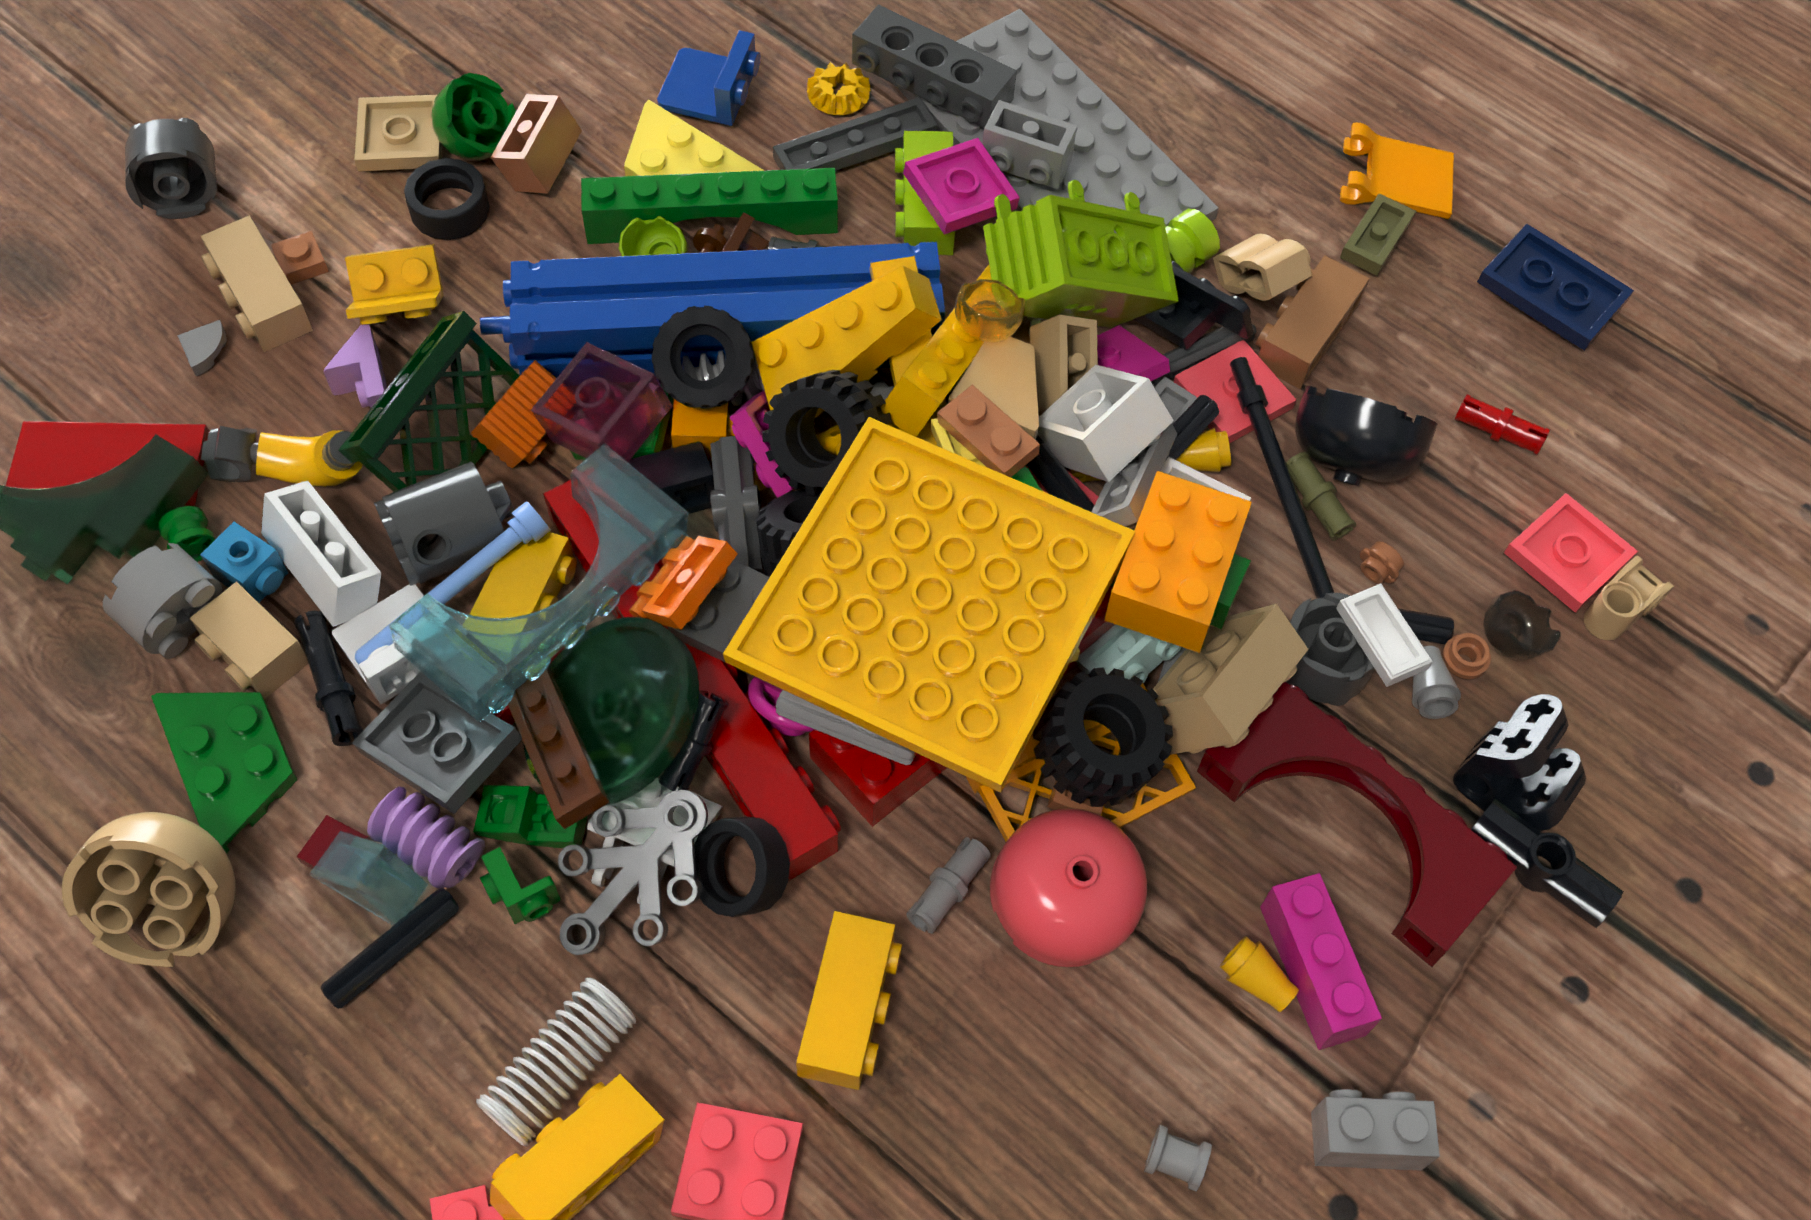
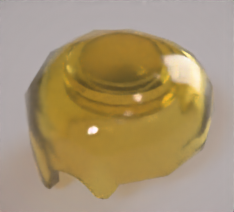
M979 279L972 283H963L955 304V316L963 332L978 341L988 343L1004 341L1013 335L1021 325L1025 311V299L1018 298L1013 289L998 280Z

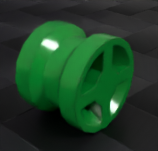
M195 506L173 509L162 516L158 522V529L162 538L168 541V543L178 544L197 562L203 560L200 554L215 540L212 531L207 529L208 520L204 511Z

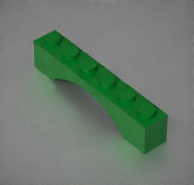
M835 168L581 178V212L587 244L619 243L621 232L635 218L651 220L661 216L666 221L675 223L687 219L705 217L740 218L743 212L755 218L754 220L780 227L795 235L838 233V197Z

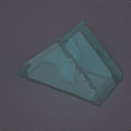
M343 831L338 833L310 872L311 877L392 926L412 910L428 886V883L385 845Z

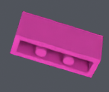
M1320 873L1273 886L1260 909L1289 980L1299 988L1296 997L1318 1050L1367 1036L1382 1017Z

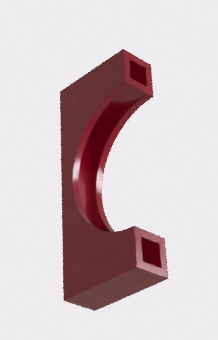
M1287 682L1282 683L1272 696V704L1265 711L1258 714L1249 725V733L1245 739L1229 748L1224 746L1208 748L1202 757L1197 772L1234 803L1252 788L1264 782L1288 776H1312L1331 780L1353 789L1371 801L1388 818L1397 831L1406 851L1410 868L1408 903L1401 920L1391 934L1429 966L1433 967L1516 870L1517 866L1508 860L1507 855L1500 847L1491 842L1484 841L1469 829L1461 816L1452 810L1444 809L1429 797L1425 789L1417 781L1404 777L1390 766L1377 749L1365 746L1350 734L1346 726L1338 718L1325 714L1310 702L1302 689Z

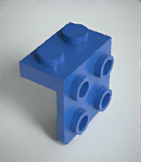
M739 30L728 57L691 48L680 49L657 97L658 106L669 112L732 126L741 105L745 104L752 78L757 75L761 55L760 52L755 51V34Z

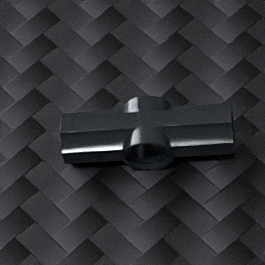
M1496 799L1492 801L1471 828L1484 841L1497 845L1505 852L1508 860L1517 866L1515 875L1525 888L1533 892H1547L1594 928H1597L1622 898L1624 891L1579 860L1575 855L1572 844L1565 837L1557 833H1542ZM1537 856L1546 859L1551 864L1552 869L1544 867L1539 862Z

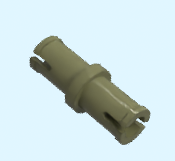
M1301 452L1296 454L1286 462L1292 481L1303 496L1301 500L1306 510L1314 512L1329 534V538L1335 541L1350 533L1353 527H1356V522L1351 519L1336 497L1337 489L1334 484L1324 480L1308 453Z

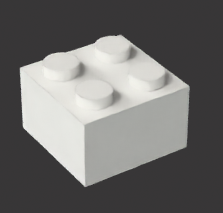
M1095 365L1039 416L1037 433L1063 467L1110 482L1118 473L1121 474V471L1140 452L1154 444L1160 438L1161 433L1174 420L1149 378Z

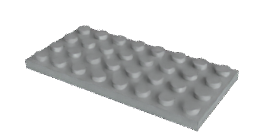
M1021 9L956 41L1017 70L1014 98L1010 104L1078 125L1072 161L1058 189L1002 171L1020 197L1017 209L1012 210L1013 212L1022 211L1023 207L1029 204L1035 205L1037 200L1048 195L1069 198L1068 183L1072 180H1077L1083 186L1085 202L1126 210L1125 194L1129 192L1135 193L1140 202V213L1164 218L1165 227L1168 226L1170 220L1188 208L1202 212L1211 221L1216 219L1219 208ZM897 87L908 100L920 97L908 90ZM921 97L938 124L937 131L953 132V146L975 138H979L983 144L984 127L969 122L963 117L938 105H934Z

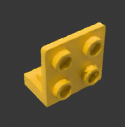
M434 244L345 257L354 300L346 309L347 319L359 318L360 324H374L387 321V316L395 312L404 311L405 318L428 316L432 314L431 310L435 309L444 297Z

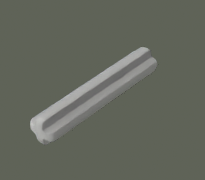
M782 690L777 699L776 713L779 716L904 765H910L915 759L916 752L785 690Z

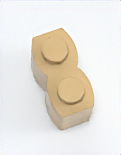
M1255 234L1213 257L1219 283L1224 289L1234 294L1247 292L1252 297L1262 301L1270 300L1312 276L1310 255L1303 245L1291 239H1283L1278 242L1266 234Z

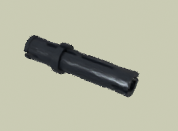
M308 611L305 613L310 625H306L302 615L295 619L294 624L299 633L316 685L317 693L314 699L317 707L325 713L333 744L348 746L352 744L349 732H352L354 739H356L364 731L353 704L356 694L353 686L345 680L326 623V617L321 611Z

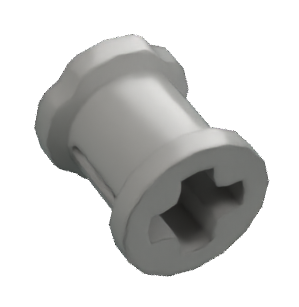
M1160 1124L1153 1138L1144 1172L1153 1174L1157 1170L1187 1182L1188 1189L1197 1192L1208 1165L1212 1144L1203 1141L1200 1145L1176 1137L1168 1133V1127Z

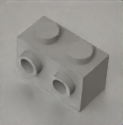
M998 100L984 128L983 146L1001 171L1058 189L1072 161L1078 125Z
M1343 1089L1331 1091L1329 1097H1325L1311 1111L1315 1166L1422 1171L1440 1157L1434 1101H1417L1415 1094L1410 1092H1390L1382 1096L1383 1099L1362 1098V1092L1358 1090Z

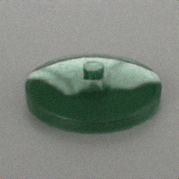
M640 617L613 619L601 623L578 636L556 656L549 667L610 802L606 805H610L635 795L651 784L670 765L680 751L691 730L696 715L699 699L698 671L690 650L680 638L653 620ZM523 742L528 767L534 778L541 785Z

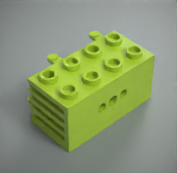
M1072 180L1068 183L1069 198L1048 195L1037 200L1035 205L1029 204L1024 206L1022 211L1012 212L1010 201L1006 195L1000 194L995 197L996 223L984 225L983 230L997 313L1041 319L1066 315L1097 320V326L1112 328L1179 302L1164 218L1140 213V202L1135 193L1129 192L1125 194L1126 210L1085 202L1083 186L1077 180Z

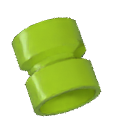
M1188 208L1170 220L1166 227L1171 261L1176 262L1189 274L1194 268L1215 256L1220 249V239L1216 228L1205 214L1196 209Z

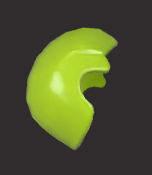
M658 216L656 219L642 220L640 218L631 220L620 234L618 249L621 256L688 253L689 245L678 226Z

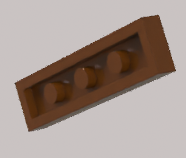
M537 653L498 676L497 680L556 821L566 829L610 803L552 671L542 655Z

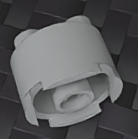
M168 543L171 549L161 551L157 546H153L133 557L118 571L111 581L117 587L112 599L106 595L103 599V610L147 652L161 654L166 659L179 655L187 646L188 637L197 630L189 618L222 593L220 582L175 543Z

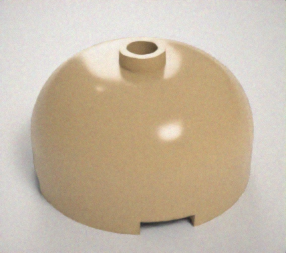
M160 812L129 814L102 826L84 843L64 873L62 881V899L69 917L77 915L84 926L96 936L92 942L93 945L103 952L131 964L164 967L174 966V955L191 957L198 953L203 955L210 949L232 911L236 892L235 876L231 862L218 841L197 824L176 815ZM208 902L210 914L205 926L194 938L182 945ZM146 904L155 907L143 925L145 937L153 945L171 950H146L138 946L126 933L132 927Z

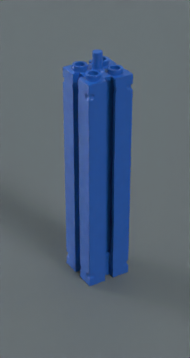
M920 242L916 246H911L909 243L552 259L540 260L538 263L511 261V279L503 280L504 303L506 307H510V315L480 317L481 335L503 334L504 342L510 343V365L513 369H519L520 375L536 360L562 384L589 383L590 377H656L651 354L653 355L652 345L654 339L657 337L660 331L659 328L664 322L666 323L671 319V316L676 312L687 310V307H704L705 305L728 312L743 325L752 342L871 282L869 268L870 263L915 256L918 273L930 280L942 319L931 328L932 336L945 321V306L942 284H940L937 242ZM695 336L689 339L682 348L680 355L681 365L683 356L688 355L693 366L699 367L700 355L702 353H706L711 365H715L718 351H723L726 356L725 349L717 339L711 336ZM889 359L884 361L876 369L890 368Z

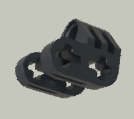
M1550 694L1532 696L1517 708L1508 722L1498 721L1476 742L1454 774L1453 782L1457 790L1484 812L1492 801L1496 799L1539 831L1549 830L1556 826L1562 820L1586 781V774L1579 754L1568 748L1555 749L1569 725L1561 700Z

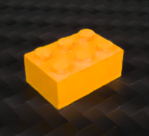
M1157 471L1134 530L1136 531L1128 546L1111 591L1104 621L1200 653L1252 502Z

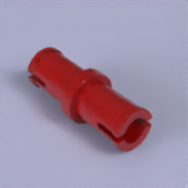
M1469 394L1465 396L1464 403L1461 404L1455 420L1458 422L1461 421L1491 434L1490 439L1496 442L1503 439L1531 451L1535 455L1539 454L1551 430L1513 415L1514 410L1505 407L1503 411L1477 400Z

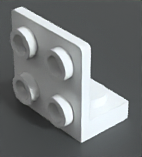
M416 584L405 586L332 631L334 639L380 704L399 694L419 672L428 676L462 655L457 642L458 634L454 625L445 613L438 615L435 612L425 621L417 624L409 634L390 646L386 645L376 649L360 664L355 661V653L360 647L424 596Z

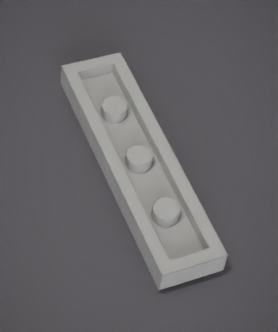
M1172 423L1161 433L1160 438L1140 452L1121 471V474L1118 473L1110 482L1106 481L1091 511L1092 513L1129 529L1137 525L1157 471L1161 472L1177 436Z

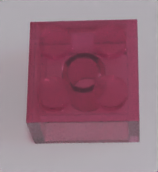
M586 342L533 406L531 411L551 441L618 475L669 412L672 404L655 374Z

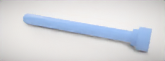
M527 501L511 513L514 517L507 522L510 526L360 647L355 653V661L360 664L376 649L386 645L390 646L409 634L417 624L425 621L518 544L523 542L526 545L532 539L535 542L540 540L551 531L549 526Z

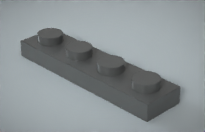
M921 97L773 146V158L780 170L835 168L836 171L895 151V148H903L904 131H937L938 124Z

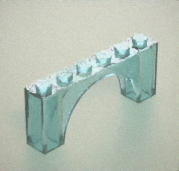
M605 443L571 471L572 497L583 507L593 522L598 535L599 545L588 573L569 594L551 606L527 615L511 618H484L449 608L427 593L389 625L395 649L479 723L491 712L496 714L502 711L510 703L514 696V691L527 679L533 681L541 676L549 666L551 658L563 647L568 649L574 646L584 635L586 626L598 615L601 617L608 615L617 606L621 595L633 584L639 586L645 582L653 572L655 564L671 548H677L685 536H688V512Z

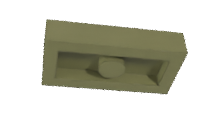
M1379 193L1345 244L1340 258L1378 276L1411 224L1416 210Z

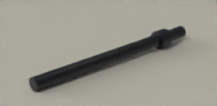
M1236 358L1231 361L1230 367L1240 391L1237 394V398L1242 412L1248 414L1315 596L1318 598V596L1325 595L1326 593H1334L1265 409L1268 401L1261 385H1256L1247 358Z

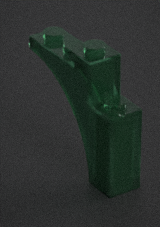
M155 434L149 443L122 464L82 482L43 489H24L0 485V530L14 539L10 547L25 557L20 566L45 582L50 575H53L65 584H68L97 546L118 560L124 553L133 558L147 548L153 547L161 537L158 522L162 516L173 509L184 507L209 473L194 457Z

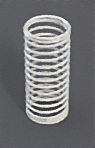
M585 978V982L580 983L581 992H572L573 1001H564L565 1011H555L557 1020H547L549 1030L545 1028L539 1029L541 1039H530L533 1049L524 1047L522 1048L524 1058H513L516 1068L512 1066L505 1067L508 1078L504 1076L496 1077L500 1088L494 1085L488 1086V1092L492 1098L482 1094L480 1099H476L477 1105L497 1125L523 1146H529V1142H533V1138H536V1133L525 1125L497 1094L518 1108L539 1128H544L545 1124L530 1112L505 1084L530 1101L547 1118L553 1119V1114L536 1100L513 1074L536 1089L556 1109H562V1105L543 1089L521 1064L539 1075L564 1099H570V1095L545 1074L529 1054L547 1065L573 1090H578V1085L552 1063L537 1044L555 1055L579 1079L587 1080V1076L560 1053L547 1039L545 1034L559 1042L589 1071H595V1066L576 1048L565 1041L553 1025L568 1033L595 1060L603 1061L602 1055L585 1039L574 1032L561 1015L573 1021L605 1052H611L609 1044L589 1026L579 1020L569 1006L583 1013L612 1042L620 1043L619 1037L599 1018L585 1009L577 996L589 1002L609 1024L623 1034H627V1028H633V1024H636V1018L631 1010L614 993L593 978Z

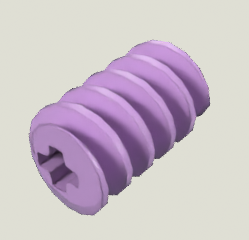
M398 786L389 792L372 812L367 826L370 838L374 841L382 842L384 848L390 853L397 854L402 863L412 865L415 873L428 877L433 887H454L472 871L483 853L485 841L481 838H476L466 845L470 836L468 828L461 826L452 832L455 819L451 815H445L438 819L440 814L439 806L431 803L423 808L425 796L422 793L415 792L406 798L407 791L405 787Z

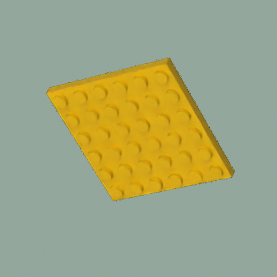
M868 417L723 652L724 660L738 669L1001 793L1121 567L1128 546L1136 531Z

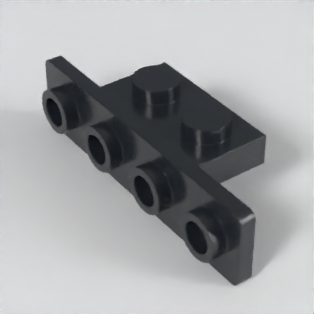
M1172 261L1179 302L1133 319L1185 350H1188L1215 323L1220 324L1244 339H1248L1254 333L1250 318V308L1244 300L1235 295L1229 296L1216 289L1205 278L1198 279L1187 273L1174 261Z

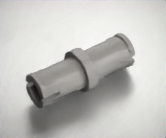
M966 837L945 866L934 870L930 875L931 884L906 913L907 918L916 928L924 932L927 930L931 934L934 933L943 917L955 902L963 901L968 894L967 887L991 857L986 846L976 839L970 840L969 837Z

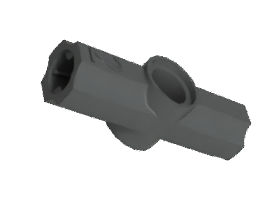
M735 436L721 437L718 441L710 443L715 489L711 490L714 527L716 532L719 533V540L727 541L738 553L734 559L735 561L764 574L756 517L759 516L758 512L762 507L758 485H755L753 456L748 448H743L738 443Z

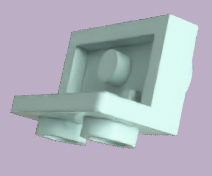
M1115 624L1079 655L1076 662L1079 669L1087 675L1093 668L1104 667L1107 675L1115 668L1124 671V678L1130 680L1135 675L1143 680L1144 683L1148 674L1161 662L1172 659L1180 651L1181 647Z

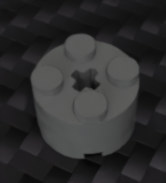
M180 118L178 120L158 119L144 124L138 123L130 128L129 137L125 145V184L129 197L140 208L143 209V205L156 210V216L168 219L189 218L200 214L206 209L205 204L211 198L214 199L217 193L215 150L210 139L200 130L198 123L188 118Z
M1326 593L1323 598L1314 600L1310 598L1304 601L1295 610L1290 620L1291 625L1307 646L1308 651L1296 665V673L1286 682L1302 689L1309 699L1329 703L1334 706L1344 705L1351 698L1358 695L1365 688L1375 671L1370 660L1336 609L1340 600L1350 596L1343 593Z

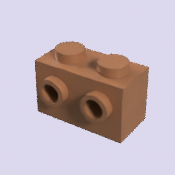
M526 94L495 148L491 159L514 191L548 194L582 130L560 96Z

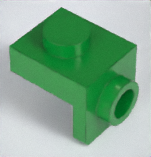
M500 847L481 856L488 873L479 878L493 905L503 900L514 924L523 920L531 922L542 918L552 910L554 904L561 900L551 876H547L521 889Z

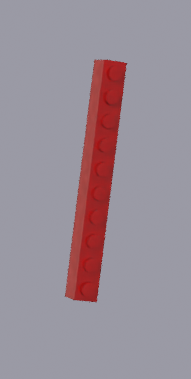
M592 468L543 493L550 519L559 533L569 538L572 553L684 725L700 690L708 691L709 698L711 693H714L729 703L711 739V744L714 747L710 755L705 757L744 817L761 818L777 829L786 843L790 859L789 881L837 853L838 832L841 831V827L835 814L827 805L820 808L811 794L815 789L806 771L801 766L794 769L785 756L789 753V750L781 734L776 728L767 729L760 718L762 715L752 706L748 691L743 693L735 680L738 679V674L735 667L669 636L667 626L653 623L649 618L645 622H641L630 614L629 610L639 598L636 594L645 581L651 582L664 564L659 553L654 548L647 550L641 540L644 539V536L636 519L631 514L625 517L619 509L621 501L613 485L609 481L602 483Z

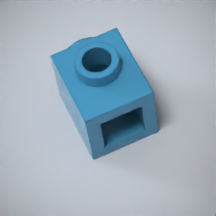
M233 522L200 554L215 579L228 588L235 582H238L258 603L266 595L275 592L281 585L283 578L288 574L277 550L236 522Z

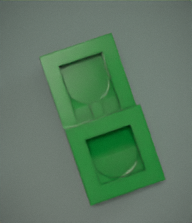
M484 785L473 832L477 836L495 840L563 849L568 845H582L588 816L564 829L556 821L545 794H537L530 786Z

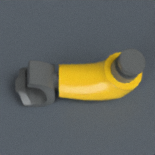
M220 426L210 430L208 440L203 442L201 460L206 462L210 479L226 482H247L251 480L252 465L256 464V475L295 484L308 480L312 486H336L350 480L363 466L360 462L351 463L338 451L351 434L349 431L332 430L322 436L315 437L286 436L261 432L259 442H256V429H235Z

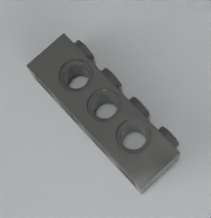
M877 5L852 34V64L895 84L899 88L908 90L934 105L945 108L969 122L985 128L998 100L1007 103L1013 101L1017 70L881 5Z

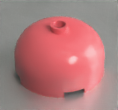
M1081 809L1052 810L1039 814L1022 824L1010 836L999 852L990 879L992 908L994 913H997L1008 935L1014 940L1013 944L1031 958L1058 967L1084 966L1109 955L1125 942L1135 930L1146 904V871L1141 856L1131 839L1110 820Z

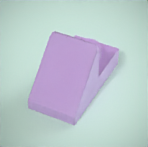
M370 324L360 325L324 369V375L332 394L341 395L357 391L362 408L369 406L372 408L387 389L379 349Z

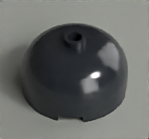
M1306 386L1297 412L1295 430L1302 450L1308 453L1311 460L1325 468L1334 470V480L1359 486L1361 479L1373 482H1393L1412 474L1425 460L1438 424L1420 415H1416L1413 423L1414 419L1407 416L1406 412L1397 409L1396 406L1329 388L1326 389L1324 395L1317 392V388Z

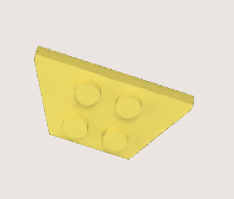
M650 100L644 104L624 164L625 176L764 171Z

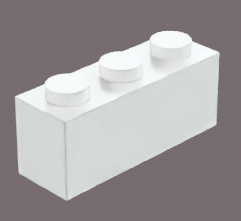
M308 480L264 493L261 534L277 550L284 564L333 627L346 623L377 604L381 580L380 570Z

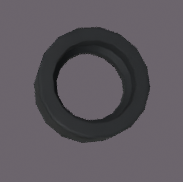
M443 158L429 161L418 167L408 177L404 189L406 203L413 224L421 233L434 239L452 240L465 237L478 230L487 219L490 205L483 177L473 165L462 160ZM459 188L472 193L465 203L454 209L444 211L433 210L423 205L431 194L442 189Z
M733 817L710 823L698 835L694 847L696 877L702 886L700 899L713 912L729 917L755 914L770 909L782 897L789 881L790 859L786 843L775 827L761 818ZM735 836H740L747 842L753 851L756 864L755 881L750 892L744 897L734 892L727 881L724 869L725 852L730 841Z

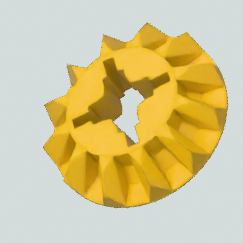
M829 62L826 69L816 68L814 76L808 78L807 96L811 104L824 113L848 115L860 110L868 102L870 97L869 78L863 76L861 68L850 69L847 62L841 67H835ZM837 83H843L844 86H842L835 95L833 87H835Z

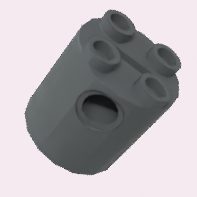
M472 462L382 497V500L374 502L410 586L417 583L422 584L458 569L504 532L501 522L513 516L511 513L514 511L502 482L497 481L485 486Z

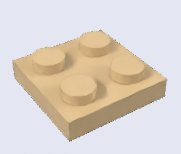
M437 95L359 98L354 157L357 170L417 169L429 161L442 159V144L438 141L433 130L431 118L432 108Z

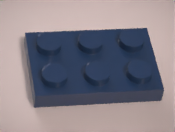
M1528 224L1515 235L1482 271L1477 281L1480 285L1584 351L1626 304L1634 292L1627 285Z

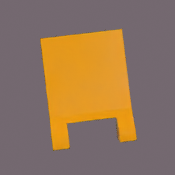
M1358 122L1352 124L1351 137H1345L1343 152L1350 156L1368 154L1367 175L1358 171L1349 172L1347 186L1342 185L1340 191V201L1342 203L1355 205L1374 202L1380 193L1416 210V212L1446 219L1451 217L1454 153L1383 137L1376 134L1366 124Z

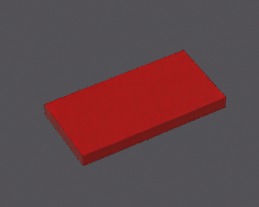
M23 421L2 499L8 507L176 509L184 506H195L204 466V460H201L203 442L208 440L210 431L206 424Z

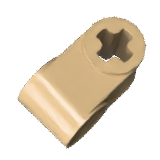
M1637 555L1605 585L1584 613L1585 626L1597 638L1615 640L1642 616L1645 617L1672 591L1674 585L1670 582L1663 583L1642 565L1643 559Z

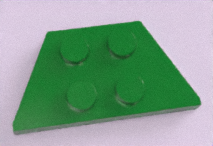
M261 692L156 693L151 697L199 826L211 834L227 854L230 851L227 845L247 824L253 827L267 813L270 803L275 799L281 798L297 781L266 700Z

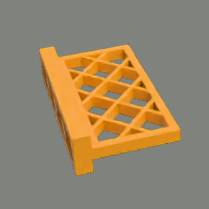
M1142 683L1141 687L1147 691L1144 684ZM1083 720L1087 736L1093 744L1112 750V755L1121 753L1116 738L1115 741L1105 738L1113 734L1106 726L1095 721ZM1033 735L1027 742L1004 788L1012 786L1028 792L1022 815L1003 810L994 794L997 792L996 790L966 777L975 794L979 792L1005 842L1015 832L1010 821L1019 824L1020 827L1031 819L1028 817L1035 794L1050 799L1052 793L1051 789L1038 785L1042 772L1040 768L1045 762L1044 759L1035 758L1034 748L1040 741L1033 739ZM1172 754L1163 761L1165 763L1163 767L1171 771L1179 786L1163 792L1144 785L1135 795L1132 810L1123 814L1105 808L1104 804L1100 816L1112 819L1111 822L1122 828L1192 792L1196 786L1178 755ZM1034 773L1031 783L1021 780ZM1143 795L1154 798L1141 805Z

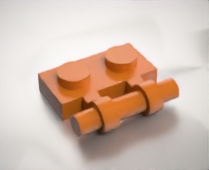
M685 536L677 548H670L663 557L662 563L664 565L651 582L645 581L636 594L639 598L629 610L630 614L641 622H645L649 618L653 623L682 630L686 623L690 622L697 615L699 606L712 588L725 577L727 568L738 553L727 541L701 536L694 540Z

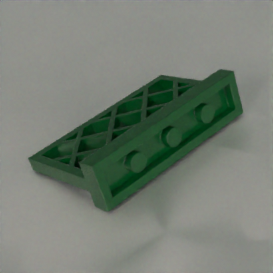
M465 311L442 317L338 451L351 463H362L393 492L417 483L416 477L436 476L451 470L444 467L442 443L460 442L462 461L458 466L468 462L476 465L487 448L477 438L470 435L467 409H484L486 415L497 403L494 402L492 377H502L511 386L520 375L473 330L477 323ZM466 344L478 353L480 371H462L460 352ZM451 365V372H445ZM440 378H452L455 404L437 405L435 384ZM463 378H481L483 403H466ZM425 399L426 405H420L421 402ZM456 410L459 436L441 437L438 411ZM427 411L430 437L411 438L409 418L414 412ZM399 432L400 439H394ZM471 441H476L471 448ZM431 443L434 470L415 471L412 444ZM401 445L404 472H392L378 460L388 446ZM405 477V483L401 481L399 478Z

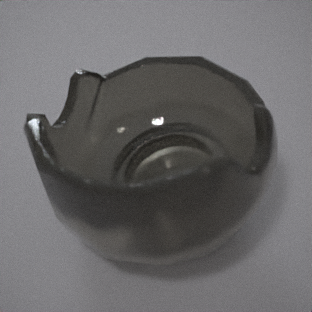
M1517 590L1503 593L1493 598L1484 616V631L1496 653L1514 661L1537 658L1552 651L1561 637V632L1559 630H1552L1550 627L1549 618L1552 612L1550 608L1536 604L1530 595Z

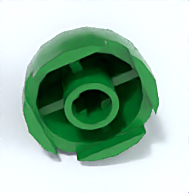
M468 73L453 79L436 96L431 114L432 126L438 141L448 152L461 159L478 162L491 158L516 113L513 103L507 105L505 99L501 96L504 90L498 83L484 75Z

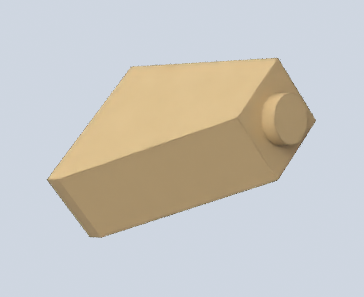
M992 329L949 396L948 404L973 384L1036 440L1039 416L1034 346Z

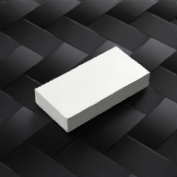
M1381 583L1339 601L1336 607L1337 611L1386 687L1429 669L1433 661Z

